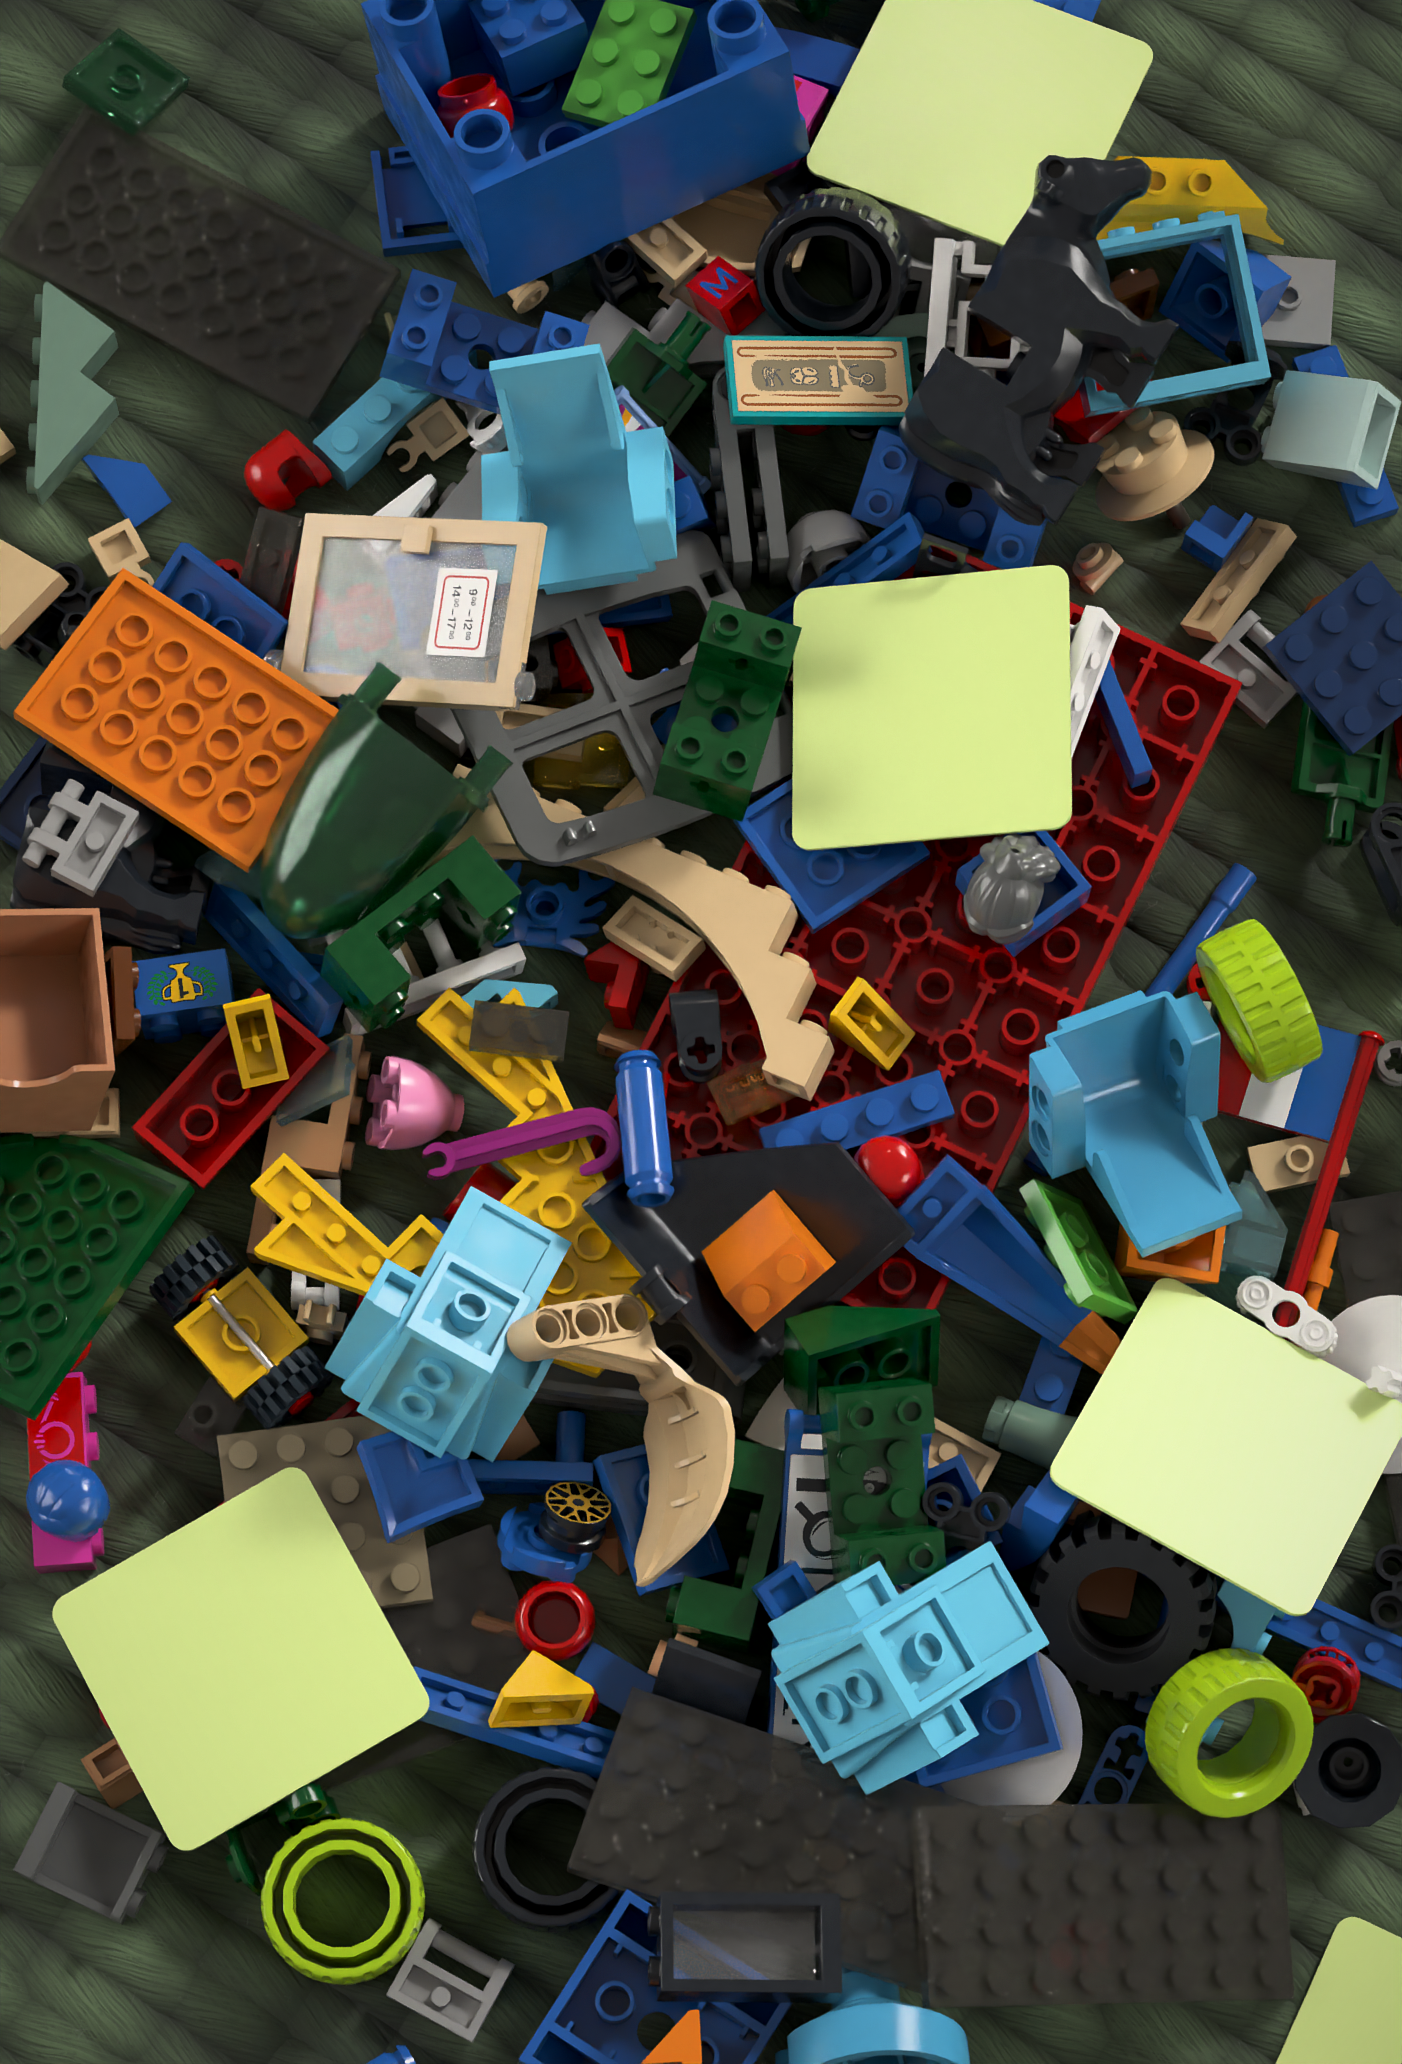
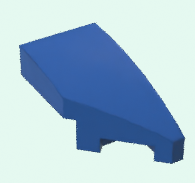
M86 455L81 459L102 490L107 491L125 519L129 518L134 528L172 502L143 463L94 455Z

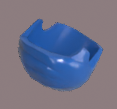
M56 1460L48 1463L35 1473L29 1482L26 1503L31 1519L41 1530L56 1538L72 1542L84 1541L98 1533V1529L102 1528L104 1521L108 1518L110 1512L108 1493L97 1474L81 1462Z

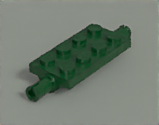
M689 310L665 344L662 342L659 345L655 344L632 327L606 362L613 390L623 385L629 391V396L658 427L663 426L667 438L707 385L705 381L687 368L690 363L686 360L706 333L712 328Z
M1303 700L1291 793L1322 800L1328 804L1322 842L1329 845L1331 840L1334 839L1333 846L1348 847L1352 845L1353 841L1352 832L1355 809L1374 814L1378 807L1384 803L1394 722L1349 757Z

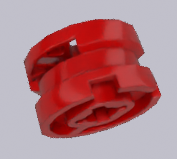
M1320 1646L1308 1650L1298 1659L1291 1678L1305 1694L1308 1705L1311 1707L1313 1722L1320 1723L1329 1715H1341L1351 1711L1360 1688V1672L1356 1662L1346 1652L1335 1647ZM1326 1651L1324 1656H1320L1318 1652ZM1329 1652L1336 1653L1335 1658L1328 1657ZM1339 1655L1343 1656L1346 1660L1340 1661ZM1347 1664L1352 1665L1350 1669L1346 1666Z

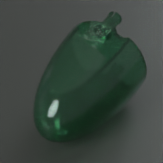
M377 661L376 666L354 695L348 693L346 696L342 693L337 701L342 707L329 723L295 777L268 832L260 868L261 904L267 919L273 927L292 938L314 939L334 935L352 928L406 887L442 852L477 809L485 814L490 807L488 804L490 799L487 795L506 770L513 764L503 754L488 745L485 753L465 779L462 777L457 779L411 742L377 718L379 715L376 711L395 686L402 680L379 661Z

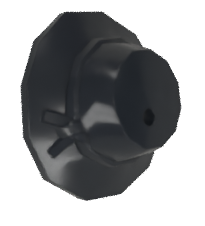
M1362 1713L1329 1715L1314 1726L1310 1752L1303 1768L1294 1780L1295 1789L1311 1816L1339 1829L1370 1827L1394 1810L1402 1793V1745L1388 1726ZM1345 1758H1352V1763L1346 1765L1344 1763Z

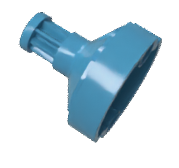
M855 1911L841 1914L842 1994L837 2003H831L832 2010L801 2025L787 2036L788 2049L778 2051L775 2054V2064H970L966 2033L956 2021L941 2013L900 2002L898 1980L892 1974L889 1945L892 1943L893 1933L890 1920L880 1913Z

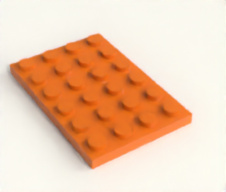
M124 568L121 569L13 712L14 719L247 873L250 872L356 727L354 719Z

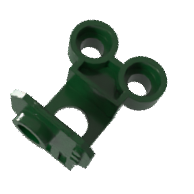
M313 1781L283 1798L284 1800L276 1802L226 1831L231 1854L226 1856V1863L237 1884L243 1881L258 1897L261 1896L262 1885L255 1865L247 1851L240 1829L276 1814L279 1823L294 1836L308 1825L318 1824L322 1820L341 1818L334 1798L328 1796L327 1792L322 1790L320 1784Z

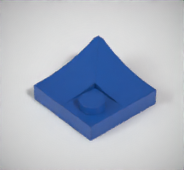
M393 1431L362 1440L356 1448L376 1502L387 1543L396 1541L446 1518L480 1507L484 1501L467 1459H460L447 1451L439 1458Z

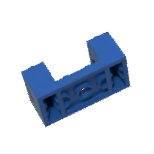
M412 268L379 377L501 415L489 368L480 370L473 367L468 359L469 353L477 349L485 350L492 356L494 361L584 346L590 325L545 311L540 326L537 329L451 301L457 282Z
M882 425L878 430L851 517L886 529L910 512L920 521L924 531L985 551L982 561L1002 569L1032 567L1048 520L1045 519L1040 526L1026 525L1015 521L996 504L985 490L971 486V501L966 505L954 504L947 495V488L950 483L956 480L936 472L915 457L902 442L898 429L899 425Z

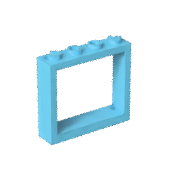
M1209 211L1197 215L1198 222L1180 225L1179 218H1171L1153 223V230L1135 233L1134 227H1123L1107 232V239L1097 240L1106 260L1221 238L1245 363L1149 381L1132 409L1260 385L1271 378L1239 214L1225 216L1224 211L1214 213ZM1084 377L1079 386L1084 418L1131 409L1122 402L1117 394H1108L1105 390L1097 391L1095 380L1090 377Z

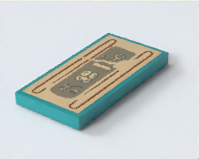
M725 335L723 350L731 424L899 425L913 397L907 337Z

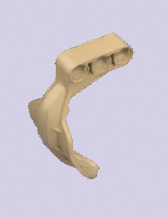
M629 1294L541 1307L516 1320L508 1328L506 1335L507 1344L516 1358L528 1362L555 1358L633 1374L640 1384L639 1391L641 1396L649 1403L643 1432L650 1471L648 1505L634 1560L637 1578L636 1586H647L671 1568L698 1543L715 1521L728 1493L734 1465L735 1429L731 1407L727 1400L719 1393L694 1382L680 1366L657 1347L648 1320V1312L639 1298Z

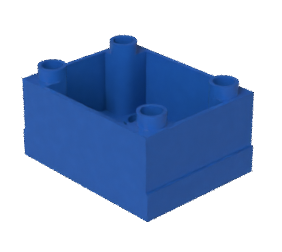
M367 0L361 3L379 74L375 75L383 108L494 298L590 255L609 243L623 240L801 159L810 152L806 122L798 106L790 51L757 0H660L693 9L698 17L667 96L660 102L604 127L567 118L561 110L577 69L512 97L477 42L467 3L473 0ZM571 0L586 23L590 39L605 0ZM477 73L493 75L497 87L506 93L511 103L514 115L512 130H510L508 120L500 112L492 109H477L465 114L457 122L454 128V137L450 138L436 114L437 108L440 105L437 91L447 82L459 77Z

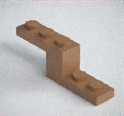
M344 1033L328 1124L271 1116L261 1175L283 1153L290 1157L312 1179L341 1180L343 1169L351 1171L356 1144L348 1142L351 1124H360L364 1097L357 1096L359 1079H368L372 1052L365 1051L363 1036ZM258 1197L256 1198L246 1253L250 1263L268 1265L269 1262L259 1259L254 1254V1248L278 1225L276 1224L277 1214Z

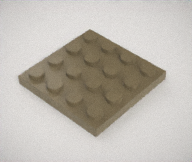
M357 1416L217 1436L225 1502L285 1468L295 1467L301 1469L307 1474L380 1608L434 1602L424 1528L396 1541L387 1543L376 1502L356 1449L360 1441L391 1432V1430L366 1416Z

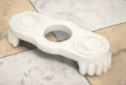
M456 401V405L466 414L468 420L467 432L474 439L470 442L471 446L483 455L500 452L507 445L501 415L497 414L492 424L479 430L478 427L482 420L493 412Z
M1263 1276L1248 1277L1237 1288L1235 1298L1241 1313H1250L1262 1321L1273 1334L1289 1339L1318 1358H1325L1327 1354H1332L1333 1349L1336 1348V1341L1338 1340L1336 1327L1333 1326L1332 1321L1308 1306L1307 1301L1300 1294L1293 1291H1285ZM1281 1302L1294 1303L1300 1310L1298 1322L1291 1327L1277 1325L1272 1317L1274 1307Z

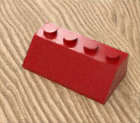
M258 988L250 998L266 995V993ZM272 998L271 1002L289 1079L243 1089L226 1023L132 1126L136 1140L172 1171L203 1190L330 1050V1047Z

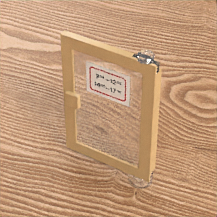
M306 513L284 650L272 649L268 651L264 661L323 700L330 702L504 712L507 710H519L521 700L530 701L535 694L536 688L534 675L531 672H525L547 526L537 522Z

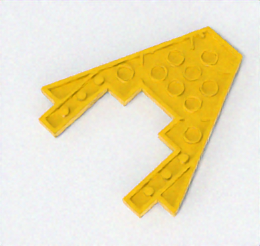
M449 987L417 1019V1026L517 1116L507 1127L573 1110L523 998L515 987L484 1018ZM586 1137L498 1160L504 1168L519 1180L499 1202L572 1242L537 1309L548 1305L608 1296L633 1295L629 1288L642 1278L640 1273L582 1206V1203L590 1195L606 1184L602 1172L590 1176H582L579 1173L581 1165L595 1159ZM285 1153L251 1185V1191L282 1219L254 1248V1254L266 1262L362 1296L366 1295L386 1258L420 1277L444 1235L420 1214L387 1247ZM638 1294L635 1297L639 1298L645 1305L650 1323L657 1314ZM555 1358L552 1362L597 1378L605 1370L604 1368Z

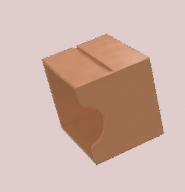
M99 908L0 909V1133L91 1131L115 1072Z

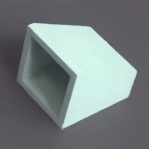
M1286 370L1283 382H1279L1274 391L1273 407L1276 410L1272 424L1265 428L1262 435L1261 451L1264 453L1262 459L1275 468L1377 490L1401 401L1376 381Z

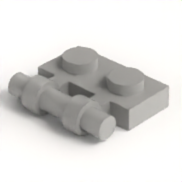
M68 779L61 793L55 792L50 800L48 807L51 810L41 827H35L27 839L29 847L22 860L29 866L38 868L45 855H53L57 860L51 868V876L94 897L139 820V812L98 790L87 806L78 801L85 789L84 786L73 779ZM72 819L78 822L68 841L57 837L65 821Z

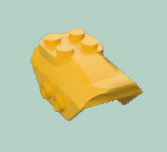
M1117 156L1113 161L1133 158V156ZM1134 157L1143 160L1151 169L1152 180L1150 187L1143 197L1127 203L1096 237V240L1107 239V232L1131 226L1135 228V233L1153 230V223L1171 218H1179L1180 225L1198 222L1197 215L1209 211H1213V213L1224 211L1225 216L1239 214L1242 234L1274 244L1283 245L1284 240L1274 233L1266 221L1268 210L1266 205L1225 160Z

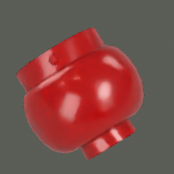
M488 73L466 75L447 82L437 91L440 105L437 108L436 114L450 138L454 137V128L457 122L465 114L477 109H492L500 112L506 117L510 130H512L514 115L511 103L506 93L497 87L493 75Z
M546 1580L529 1588L519 1600L514 1615L516 1634L523 1647L530 1653L532 1650H535L551 1661L567 1660L582 1652L591 1641L596 1626L595 1609L588 1595L574 1583Z

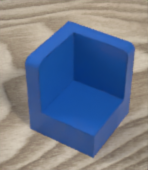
M1212 505L1199 522L1194 520L1186 531L1181 549L1218 573L1250 529L1253 517L1245 512L1238 521L1217 506Z

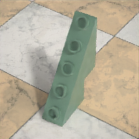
M48 281L43 285V294H35L34 317L35 322H41V337H33L32 359L34 365L40 366L39 380H31V407L38 408L37 423L29 424L28 443L29 450L36 451L35 466L27 467L26 476L27 493L36 494L39 503L42 505L119 416L116 399L91 380L119 348L115 331Z

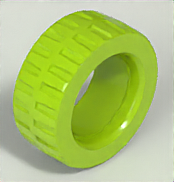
M1255 919L1245 920L1215 934L1197 946V964L1215 1011L1237 1052L1259 1081L1271 1083L1303 1068L1321 1056L1323 1048L1320 1032L1305 993L1282 950L1260 922Z
M1219 1649L1191 1660L1180 1668L1162 1687L1152 1704L1145 1729L1146 1751L1148 1752L1149 1762L1156 1771V1774L1176 1796L1191 1808L1212 1817H1239L1265 1807L1279 1797L1296 1779L1306 1762L1312 1745L1313 1715L1302 1690L1286 1673L1267 1658L1247 1649ZM1254 1699L1255 1709L1252 1722L1242 1740L1227 1753L1216 1758L1197 1760L1201 1739L1212 1721L1228 1707L1244 1700Z
M352 1818L322 1820L318 1824L306 1826L301 1829V1832L291 1836L272 1858L268 1870H266L261 1891L263 1922L267 1935L276 1951L290 1966L301 1974L333 1985H353L364 1981L367 1982L394 1968L407 1955L411 1946L415 1943L425 1911V1893L422 1877L409 1851L397 1838L383 1828L364 1820L359 1821ZM333 1855H355L371 1861L384 1874L390 1887V1908L383 1925L370 1939L352 1947H330L313 1940L302 1929L296 1915V1893L303 1876L317 1862Z

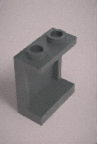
M58 1781L14 1871L40 1886L123 1925L127 1916L132 1918L137 1916L145 1901L147 1891L141 1888L149 1872L157 1874L165 1861L169 1847L163 1845L167 1836L162 1831L156 1828L152 1829L104 1806Z

